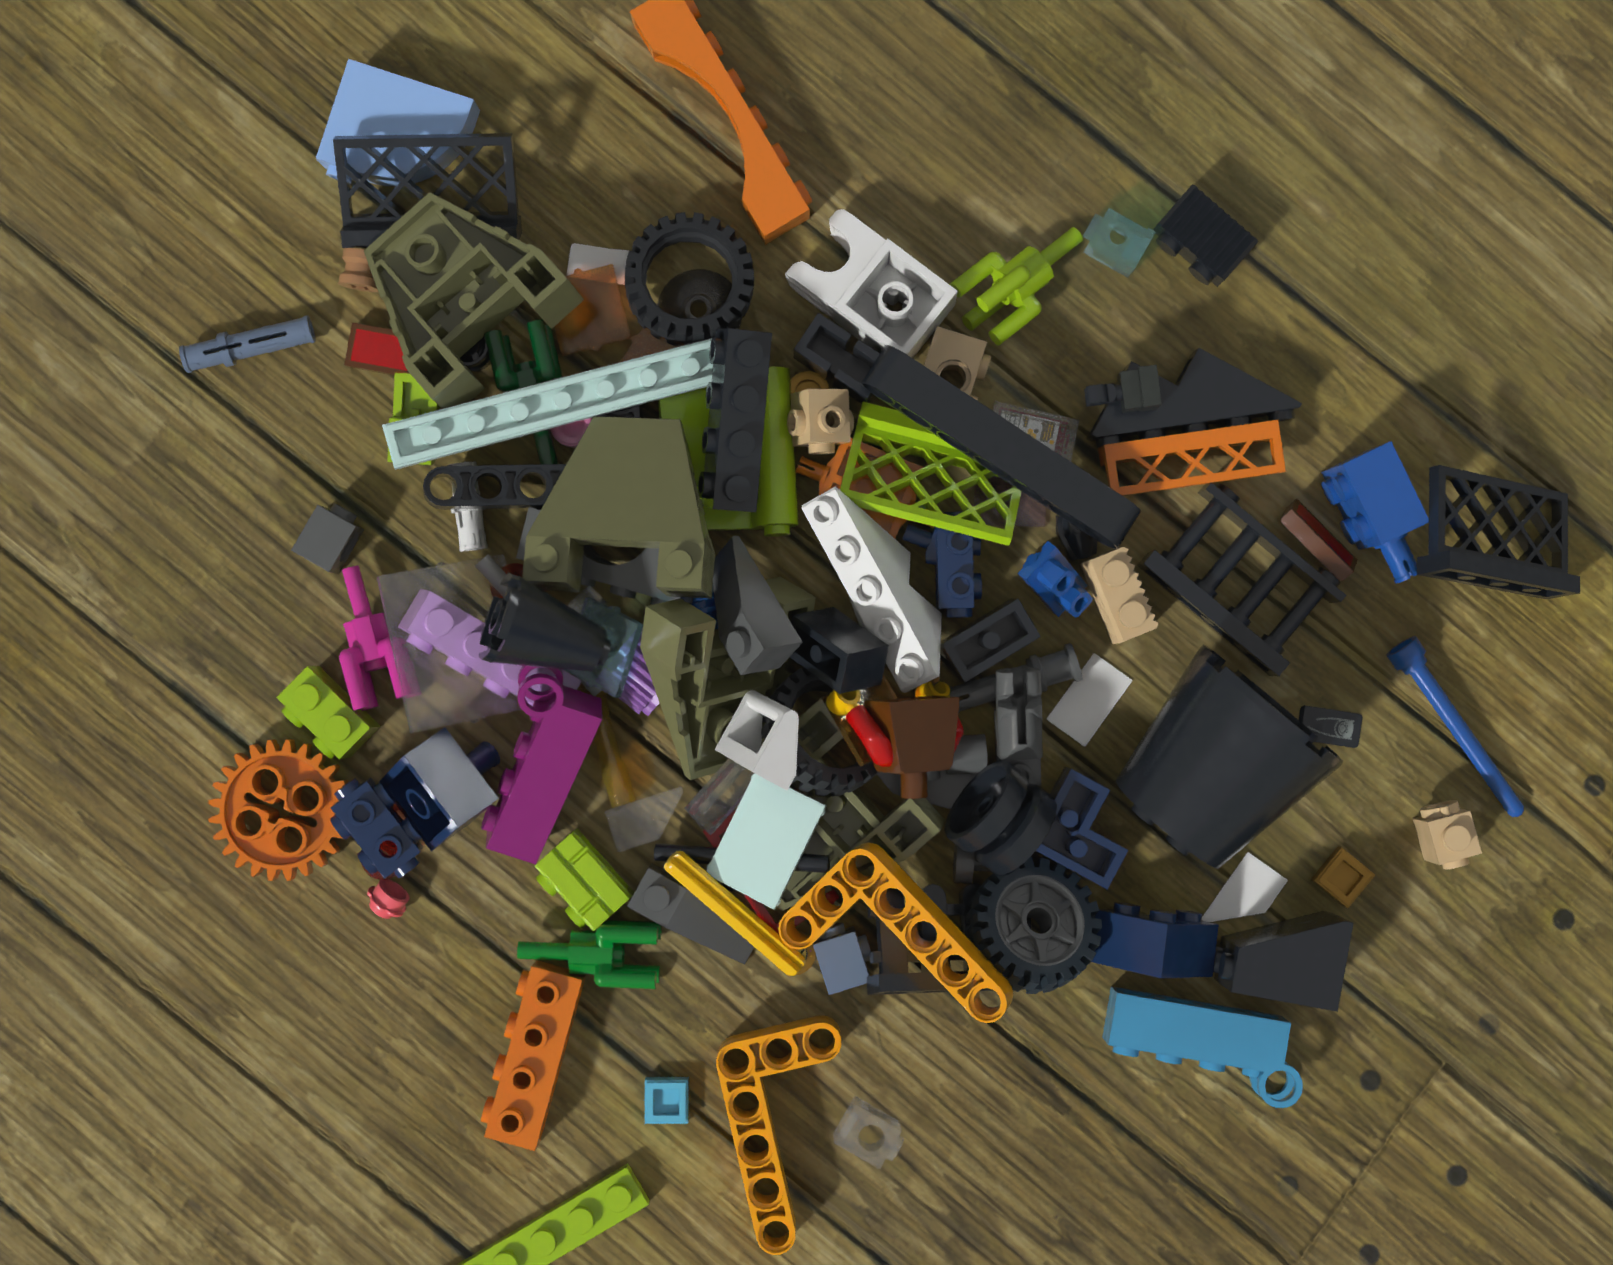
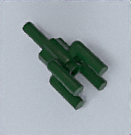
M535 320L527 323L535 357L534 361L515 364L509 335H502L501 330L484 333L496 387L499 391L505 393L563 378L552 329L545 325L544 320ZM550 429L533 433L540 465L558 464Z

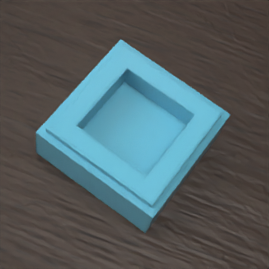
M646 1077L645 1124H688L689 1077Z

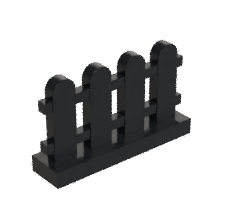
M973 883L963 887L959 893V904H947L945 891L938 885L931 884L923 887L922 890L947 916H960L961 931L967 937L966 931L969 929L970 924L966 923V915L971 909L969 907L971 899L981 885ZM895 888L887 889L886 897L889 904L894 908H904L903 893ZM867 907L868 918H876L878 951L870 952V964L879 963V974L867 977V995L949 992L922 963V972L908 973V962L920 961L910 950H907V947L884 922ZM1027 918V924L1032 930L1031 918ZM919 922L920 937L926 941H936L937 931L935 927L929 922ZM949 956L948 963L950 968V961H963L964 971H954L955 973H968V963L962 956ZM985 988V989H981L980 991H994V990L989 989V988Z

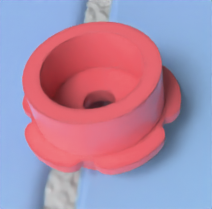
M381 879L376 887H370L367 895L370 897V909L379 917L384 919L401 917L406 911L405 905L409 901V894L401 885L392 880Z

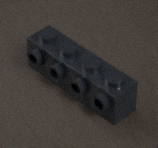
M729 328L716 329V335L711 340L709 359L710 363L713 364L712 382L708 383L706 389V408L709 409L708 427L704 428L702 435V452L705 454L704 471L700 473L698 481L699 497L702 498L704 507L744 512H756L772 333Z

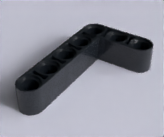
M639 405L596 417L640 418ZM566 464L441 466L428 472L424 479L423 494L429 505L441 510L542 508ZM529 475L537 476L544 484V493L537 498L527 497L521 491V479ZM484 476L495 478L500 485L499 495L492 499H485L479 496L475 488V483L479 478ZM438 477L451 479L456 487L454 496L446 500L434 497L430 490L433 480Z

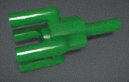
M607 920L596 931L572 930L569 943L519 941L517 958L568 961L569 974L594 975V982L599 987L656 989V983L660 982V966L624 964L625 944L657 945L658 940H661L662 926L656 922Z

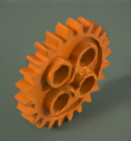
M276 739L267 740L266 753L259 744H252L249 746L251 759L243 753H236L234 758L238 768L223 766L221 770L228 778V781H218L212 785L222 793L221 798L208 800L209 805L220 808V814L208 819L209 823L221 824L222 830L217 832L213 839L221 840L227 838L229 844L224 848L222 854L225 856L237 852L239 856L235 863L236 868L243 867L249 862L252 863V877L260 875L264 868H267L268 881L276 880L281 870L285 879L291 881L296 878L297 867L304 876L313 873L311 861L323 867L328 864L324 851L331 854H337L341 851L338 844L334 841L335 838L342 837L330 821V818L335 815L331 807L338 801L334 793L349 781H335L333 776L338 772L340 766L339 764L327 768L323 766L327 756L322 752L313 758L310 757L312 751V744L310 743L303 744L298 752H296L294 739L285 740L282 750H280ZM266 770L274 772L278 779V786L273 793L267 792L261 785V776ZM306 786H311L318 793L319 801L314 809H309L302 803L301 793ZM251 793L269 804L285 801L283 808L286 811L311 817L317 821V825L313 827L304 820L292 815L278 818L279 811L277 809L248 801L246 794ZM250 810L256 812L261 818L262 824L258 833H252L245 826V815ZM288 827H295L302 835V844L298 850L292 849L285 842V832Z

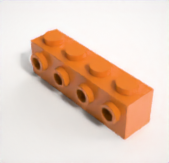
M538 960L531 966L530 971L522 970L516 995L523 998L519 1012L510 1013L504 1037L511 1039L507 1055L499 1054L492 1077L493 1080L499 1081L495 1097H487L481 1116V1122L487 1123L485 1138L532 1151L537 1149L544 1131L586 975L569 974V969Z

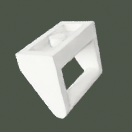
M750 690L744 695L715 750L751 772L788 791L796 776L799 716L794 710L757 691ZM764 715L775 722L761 746L762 718Z

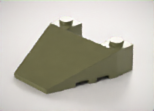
M430 192L364 250L380 298L385 302L391 320H389L393 334L398 338L404 355L402 359L405 367L431 399L442 409L470 402L485 389L460 358L484 337V333L491 331L523 301L526 300L552 329L584 300L566 276L541 249L510 236L508 232L497 226H490L477 219L473 214Z
M593 417L526 536L522 578L543 591L580 592L584 545L659 548L656 587L668 597L711 599L715 552L712 540L709 537L704 517L705 512L702 500L699 497L694 477L695 472L682 421L680 419Z
M782 577L766 580L790 622L793 614L814 610L815 596ZM680 598L646 606L640 648L684 774L688 779L693 780L741 766L716 751L715 748L744 695L748 691L754 690L770 698L778 686L793 674L788 671L792 658L789 657L780 668L741 675L719 638V630L715 629L716 620Z
M828 691L799 717L798 743L811 758L825 766L841 768L827 752L853 728L846 720V715H835L829 710L826 704L827 697L830 694V691ZM798 780L790 785L791 788L826 805L825 814L821 816L803 854L830 855V869L847 853L859 845L869 842L882 847L896 863L905 861L941 831L946 821L926 798H904L884 816L860 788L850 793L847 791L841 796L832 797L831 793L826 796L815 795V789L804 792L798 789L801 783ZM864 855L856 857V868L861 874L868 876L874 872V864L870 858ZM794 871L780 899L781 903L778 905V908L783 911L793 907L826 873ZM826 886L825 893L832 891L835 886Z

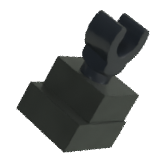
M1157 365L1138 367L1137 370L1122 371L1117 376L1118 384L1090 385L1084 389L1086 407L1120 401L1122 413L1157 410L1162 405Z

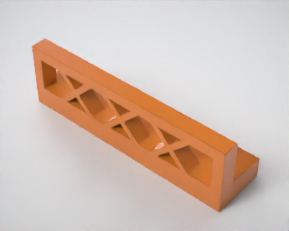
M1278 420L1106 444L1098 449L1100 465L1106 467L1108 487L1122 496L1286 472ZM1270 442L1273 465L1257 467L1243 457L1251 444ZM1242 446L1238 452L1231 447ZM1222 449L1233 457L1223 472L1213 473L1200 463V460L1208 450ZM1199 452L1195 458L1188 454ZM1178 455L1190 465L1180 478L1170 480L1158 471L1156 467L1164 457ZM1156 458L1151 465L1145 461L1146 459ZM1135 461L1147 470L1136 485L1119 487L1116 464ZM1238 462L1247 468L1232 471ZM1194 468L1204 474L1188 477ZM1151 474L1160 480L1157 482L1145 483Z

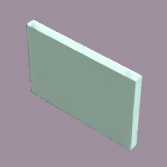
M754 773L711 862L707 865L706 872L714 879L775 910L781 903L780 899L821 816L825 814L826 805L791 787L787 791Z

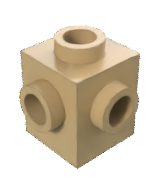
M805 389L790 394L791 410L787 417V428L789 434L792 435L793 447H808L809 454L835 453L836 445L851 442L850 435L854 427V417L851 410H849L848 389Z

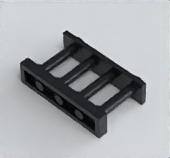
M1209 483L1198 492L1209 503L1168 552L1163 550L1161 554L1156 550L1150 551L1137 566L1267 675L1280 676L1290 664L1281 655L1285 651L1282 646L1322 598L1329 603L1342 602L1347 595L1337 588L1340 585V581L1333 574L1322 567H1319L1318 570L1314 569L1237 504L1240 498L1231 489L1221 483L1217 487ZM1224 514L1242 529V532L1202 579L1197 578L1193 582L1181 572L1184 567L1182 562L1218 518ZM1257 542L1276 559L1235 608L1230 606L1226 610L1214 600L1218 595L1215 590L1254 543ZM1291 570L1309 587L1269 635L1263 634L1260 638L1248 628L1251 623L1249 618L1285 574Z

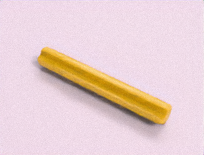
M676 851L669 857L664 865L665 870L786 975L795 976L806 962L805 957L796 949L784 944L776 931L685 852Z

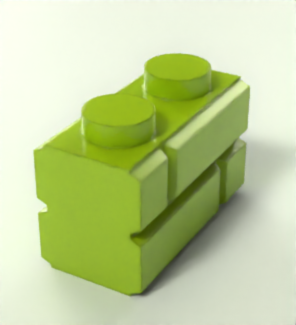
M578 828L535 865V868L540 872L536 876L538 883L551 896H554L556 893L561 895L569 904L565 912L581 929L587 925L592 931L596 930L635 893Z

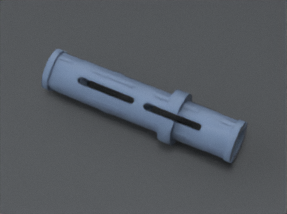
M306 315L303 318L267 325L229 335L227 332L218 333L215 339L187 346H179V354L186 373H191L194 370L224 364L226 367L236 365V360L271 353L301 344L314 343L316 338L309 316Z

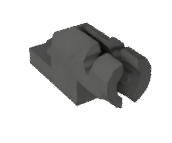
M1022 667V692L1013 694V673L1010 672V668L996 670L995 685L996 709H994L995 762L999 760L1009 761L1025 774L1028 784H1038L1041 787V758L1043 757L1041 670L1033 667Z

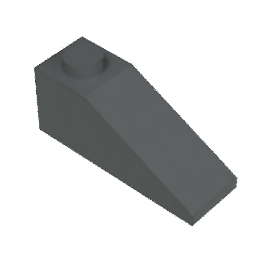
M731 537L714 560L713 590L719 638L741 675L780 668L802 644V640L740 537Z
M654 863L648 867L627 905L630 909L659 925L744 965L754 948L753 945L666 870Z

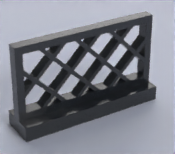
M513 133L334 137L333 146L343 227L340 230L342 248H367L398 221L405 213L392 203L391 200L404 186L420 200L427 195L411 180L424 163L444 180L435 190L434 195L439 196L448 185L451 186L468 201L462 208L463 210L468 212L473 206L479 212L469 213L473 214L477 219L492 227L497 226L508 232L510 236L520 240L522 221L518 209ZM451 146L464 158L451 174L447 173L431 158V155L439 147ZM463 146H475V147L473 148V150H472L471 152H469V151H468L467 149H465ZM483 146H503L504 163L494 174L474 157ZM387 147L382 154L375 149ZM395 147H406L420 159L407 175L386 158ZM419 147H431V148L425 153V152H424L422 149H420ZM346 148H362L376 161L361 176L347 163ZM468 163L488 179L474 196L454 179ZM380 164L400 181L387 197L366 180ZM504 171L506 184L499 179ZM349 177L356 182L351 189ZM493 184L507 196L508 211L491 212L479 201V198ZM360 186L380 203L372 214H353L351 196ZM384 208H386V209H387L389 212H391V213H380V212H381Z
M1442 465L1429 467L1428 555L1417 557V575L1541 599L1580 594V576L1568 574V494ZM1446 480H1450L1460 495L1453 504L1446 495ZM1480 488L1484 489L1492 502L1486 510H1484L1475 496V493ZM1512 495L1516 496L1524 509L1518 517L1507 502ZM1544 502L1552 503V521L1550 523L1547 522L1539 509ZM1464 505L1467 506L1476 520L1469 529L1458 514ZM1497 512L1508 527L1502 535H1500L1491 521ZM1529 519L1540 534L1534 542L1523 527ZM1448 523L1459 538L1453 547L1445 545V526ZM1481 530L1492 545L1486 553L1482 551L1475 540V537ZM1513 537H1515L1524 551L1518 560L1507 546ZM1545 544L1552 552V567L1547 565L1539 552Z

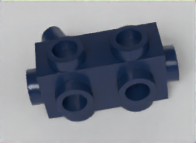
M963 511L944 512V514L956 516ZM908 523L902 540L925 548V563L935 565L936 609H946V618L973 617L974 599H981L982 597L981 573H973V556H980L981 539L934 527L932 533Z
M370 777L360 784L354 778L334 793L338 801L331 807L335 815L330 818V821L343 839L346 840L352 836L362 850L357 853V857L371 875L379 871L385 879L394 872L397 878H400L420 863L416 855L423 848V845L419 842L424 838L423 834L410 817H406L404 820L400 817L393 807L397 801L382 781L376 785ZM387 840L393 841L397 846V852L392 856L386 855L381 849L382 842Z

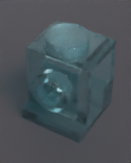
M1108 208L1103 217L1095 213L1082 237L1089 240L1083 253L1128 278L1135 270L1156 231L1149 227L1146 229ZM1116 231L1123 235L1125 238L1124 243H1113L1110 239V232Z

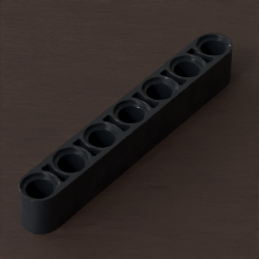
M884 346L861 382L865 389L1098 542L1112 549L1118 550L1141 513L1140 508L1130 500L893 346Z

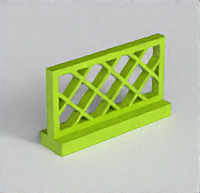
M862 402L840 488L860 508L1009 546L1013 536L1022 492L1012 486L1011 489L998 495L987 479L992 476H999L898 410ZM861 442L882 447L886 454L873 461H869L860 449ZM909 454L922 457L928 463V466L912 472L902 457ZM857 461L860 464V467L855 469ZM893 462L903 478L887 485L876 470ZM951 465L965 468L971 476L955 483L944 468ZM935 473L946 489L930 496L919 480ZM866 474L878 489L869 494L849 490L852 481ZM978 484L988 500L973 507L962 491ZM910 485L921 501L907 505L900 503L893 493ZM952 496L963 512L956 516L943 514L936 504ZM1010 500L1009 505L1007 506L1004 502ZM995 507L1005 520L1004 529L986 525L980 514Z

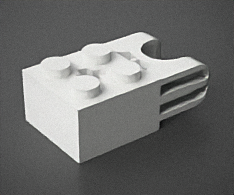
M844 209L836 210L829 218L831 236L846 250L849 256L848 261L841 269L833 272L817 270L803 261L794 263L785 273L790 287L858 340L878 353L882 351L885 345H890L914 358L934 333L936 327L941 324L955 306L958 291L891 240H885ZM899 301L903 304L901 311H891L887 309L886 303L894 306Z

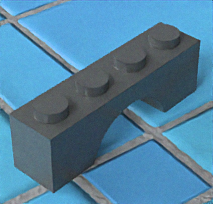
M528 508L516 557L518 559L524 560L526 536L542 508ZM584 545L581 585L595 587L596 581L610 584V593L635 598L638 592L652 596L650 602L652 605L680 598L689 604L693 601V598L668 597L656 587L659 548H645L635 559L619 565L601 557L591 545Z

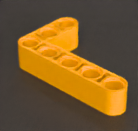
M863 843L847 853L784 914L779 922V936L783 943L793 949H805L822 937L848 910L862 899L973 1018L984 1023L995 1022L1003 1016L1012 1002L1013 990L1009 981L986 959L982 952L893 858L877 844ZM858 855H864L871 859L874 864L872 876H865L858 871L855 863ZM826 886H835L840 890L843 896L841 906H835L828 902L825 896ZM895 888L903 893L906 901L904 908H894L889 904L886 897L887 889ZM796 916H803L809 920L812 927L811 935H802L797 931L794 923ZM918 922H929L935 927L937 931L936 941H926L920 937L917 930ZM950 955L962 956L967 961L969 966L967 974H957L951 970L948 963ZM989 988L997 992L1001 1001L1000 1006L993 1008L986 1006L980 999V990Z
M825 1015L809 1017L730 1036L721 1043L716 1058L718 1076L756 1240L760 1248L771 1255H781L788 1252L793 1246L796 1239V1219L763 1076L834 1059L842 1046L841 1030L836 1021ZM823 1028L829 1030L834 1036L833 1043L830 1046L817 1048L810 1042V1035L815 1030ZM774 1039H784L790 1044L792 1049L786 1057L775 1058L769 1054L767 1045ZM731 1049H741L748 1055L749 1061L741 1068H734L726 1063L724 1055ZM741 1092H751L757 1097L759 1103L752 1110H742L736 1105L734 1098ZM760 1135L767 1140L769 1145L764 1151L754 1153L746 1148L744 1141L749 1136ZM762 1178H770L777 1183L778 1189L771 1195H762L755 1189L754 1185ZM772 1221H779L787 1226L788 1232L780 1238H774L769 1236L764 1228Z

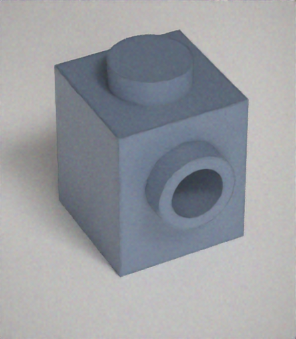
M844 923L834 924L822 937L813 943L829 995L866 984L867 977L870 976L866 962L870 961L871 950L866 934L857 937L854 926L845 929Z

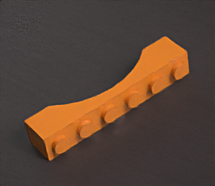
M648 0L632 9L630 15L633 25L654 60L675 68L697 81L716 99L728 115L740 140L744 156L743 209L764 244L770 243L810 219V209L807 205L813 201L809 192L800 179L796 182L792 181L785 169L790 166V162L778 142L771 146L763 132L768 129L764 117L756 105L751 108L747 106L741 96L746 89L734 68L726 71L719 59L724 54L719 42L711 31L704 34L696 21L701 18V14L693 0Z

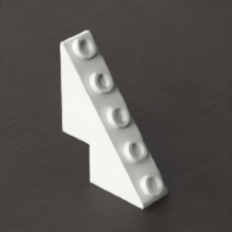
M836 486L803 504L802 510L868 631L889 645L886 664L900 690L906 693L939 677L942 613L909 585L911 553Z

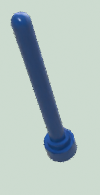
M1416 636L1410 637L1393 647L1386 656L1394 668L1402 670L1405 675L1410 674L1508 815L1511 817L1521 816L1524 812L1522 802L1426 667L1427 659L1424 656L1426 650Z

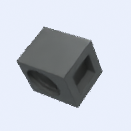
M334 503L331 509L317 505L291 551L330 573L339 574L365 529L354 523L357 515Z

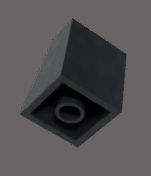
M1320 911L1222 936L1220 947L1216 946L1213 969L1215 973L1214 979L1233 993L1338 1012L1354 923L1332 912Z

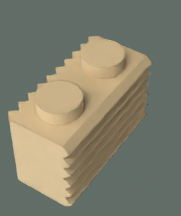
M1125 547L1118 548V550L1115 549L1080 564L1112 644L1122 643L1157 629L1159 624L1154 621L1155 614L1150 612L1152 606L1147 604L1149 598L1143 596L1145 590L1140 588L1142 582L1137 580L1139 573L1133 571L1135 565L1130 563L1132 557L1127 555L1129 549Z

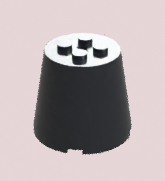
M1203 644L1194 655L1116 779V783L1134 803L1131 809L1149 825L1152 826L1155 823L1168 834L1166 840L1185 856L1188 853H1192L1206 864L1219 869L1336 771L1344 761L1327 745L1325 748L1322 746L1319 750L1312 744L1318 738L1317 735L1242 672L1237 670L1234 673L1226 666L1222 669L1221 667L1226 660Z

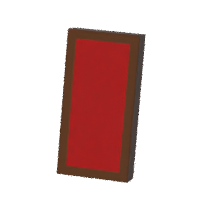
M352 322L345 366L393 376L398 371L408 372L402 359L404 355L398 338L391 329Z
M1297 498L1286 507L1281 517V523L1339 581H1344L1354 572L1358 559Z

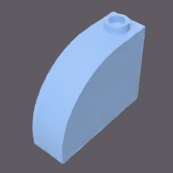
M348 59L316 159L327 169V176L338 180L333 146L335 136L472 134L480 109L474 99ZM451 146L439 147L431 155V158L445 169L460 154ZM387 147L375 149L382 154ZM395 147L386 157L405 175L420 160L406 147ZM431 147L419 148L426 153ZM346 148L347 163L361 176L376 161L362 148ZM424 163L411 180L414 183L421 182L433 177L436 173ZM381 164L366 179L369 183L383 186H397L400 182Z

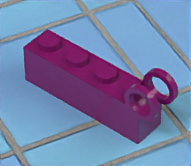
M522 666L518 674V704L530 716L533 724L529 733L522 731L518 737L513 757H516L517 760L512 770L505 768L497 789V793L501 794L496 806L491 805L487 808L481 829L487 831L486 849L536 865L602 721V702L599 697L564 686L562 669L547 668L555 674L556 678L543 673L533 674L526 678L529 671L538 667ZM535 684H546L552 688L546 691H535L530 687ZM525 696L534 700L533 706L527 702Z

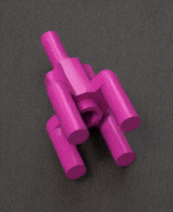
M359 566L343 569L342 573L355 619L343 623L349 648L341 651L339 660L353 711L360 709L365 711L379 707L370 672L386 667L389 670L396 699H408L421 695L407 643L401 638L392 637L385 612L372 615Z

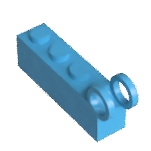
M1111 986L1102 1038L1108 1045L1113 1046L1112 1052L1130 1057H1138L1139 1051L1156 1053V1060L1170 1064H1182L1183 1058L1199 1061V1067L1217 1072H1225L1226 1066L1242 1068V1074L1250 1077V1084L1255 1093L1268 1105L1275 1108L1292 1106L1302 1094L1303 1082L1301 1076L1285 1061L1291 1022L1283 1016ZM1285 1071L1286 1082L1283 1088L1274 1093L1266 1092L1265 1084L1267 1078L1273 1072Z

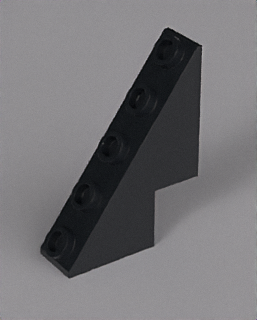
M1198 348L1190 355L1175 384L1158 376L1162 405L1157 410L1122 413L1120 401L1105 404L1087 440L1091 442L1096 441L1097 448H1101L1106 444L1123 442L1122 437L1139 435V440L1166 436L1165 431L1181 428L1182 433L1209 430L1208 424L1225 422V427L1251 424V418L1268 416V421L1278 420L1283 422L1295 419L1294 410L1300 408L1302 403ZM1131 361L1123 371L1137 370L1138 367L1142 366Z

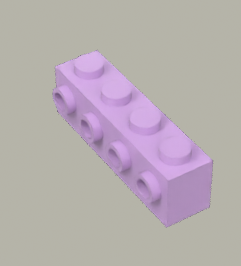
M420 589L398 628L410 634L406 642L429 655L433 648L448 656L444 664L467 677L471 671L476 672L486 678L482 686L505 699L509 692L518 697V674L522 665L489 663L479 658V653L488 649L487 646L480 644L484 622L435 593ZM543 667L534 668L526 675L527 678L533 674L543 673L556 678L551 670ZM562 669L563 685L577 690L581 680ZM535 684L530 688L535 691H546L552 687L546 684ZM525 696L527 702L533 706L534 700Z

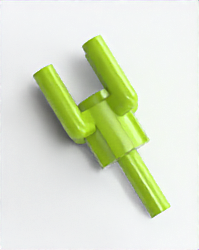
M1075 227L1070 228L1041 252L1034 247L1028 246L1008 262L1000 253L990 252L952 281L949 285L958 291L957 297L960 298L990 274L993 278L994 283L992 287L976 299L978 305L962 316L961 319L966 328L973 331L1004 305L1011 304L1018 307L1016 311L988 332L990 339L999 346L1039 315L1042 306L1034 294L1047 285L1054 277L1051 265L1083 241L1079 230Z

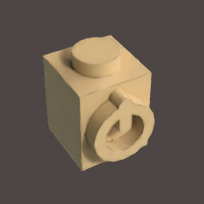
M1457 800L1443 801L1419 809L1421 816L1413 818L1425 861L1442 865L1443 869H1454L1468 865L1470 863L1468 857L1482 854L1471 811L1460 809Z

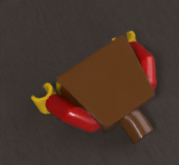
M931 681L917 687L915 697L864 700V706H858L857 704L861 695L859 690L842 694L833 690L826 700L827 707L832 713L839 716L846 715V720L860 738L877 772L900 774L901 798L905 799L928 797L927 772L949 770L951 768L954 753L964 734V728L958 717L959 697L948 696L950 687L945 682L939 681L934 686Z

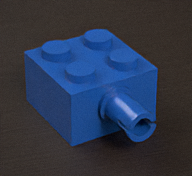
M1392 441L1366 450L1322 471L1321 473L1325 479L1321 483L1323 492L1330 504H1337L1344 519L1340 522L1341 529L1348 542L1352 545L1356 544L1358 550L1370 547L1380 548L1394 577L1395 584L1410 579L1412 575L1416 576L1417 562L1407 544L1405 536L1408 535V532L1429 523V518Z

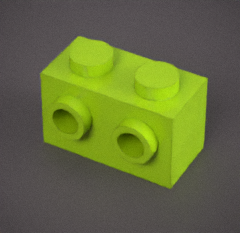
M307 666L276 697L285 706L281 710L284 716L299 728L305 725L316 736L313 740L314 745L330 759L334 756L339 760L351 757L381 727L366 711L361 709L353 711L349 694L320 666Z

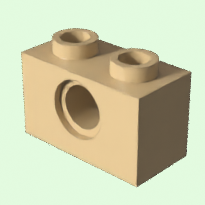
M937 326L924 366L939 376L945 370L952 369L958 371L963 378V387L960 390L978 401V397L971 395L975 379L984 380L991 356L984 354L986 341Z

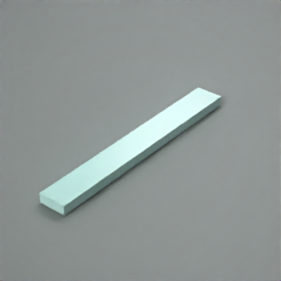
M712 338L383 424L382 427L394 469H401L705 388L709 382H712L713 364L710 363L709 359Z

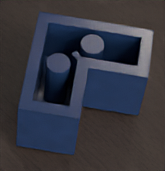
M1064 767L1050 793L1057 803L1056 817L1048 835L1036 851L1108 889L1128 852L1124 847L1090 830L1110 789L1068 767Z
M1114 902V909H1099L1095 914V918L1102 921V929L1097 933L1098 936H1101L1099 947L1094 950L1096 955L1092 960L1093 963L1158 978L1213 977L1219 924L1201 921L1202 913L1187 910H1176L1174 913L1152 909L1150 914L1146 915L1140 913L1141 906Z

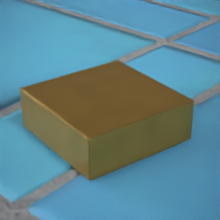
M1338 846L1311 880L1342 906L1349 908L1374 878L1375 874L1345 849Z

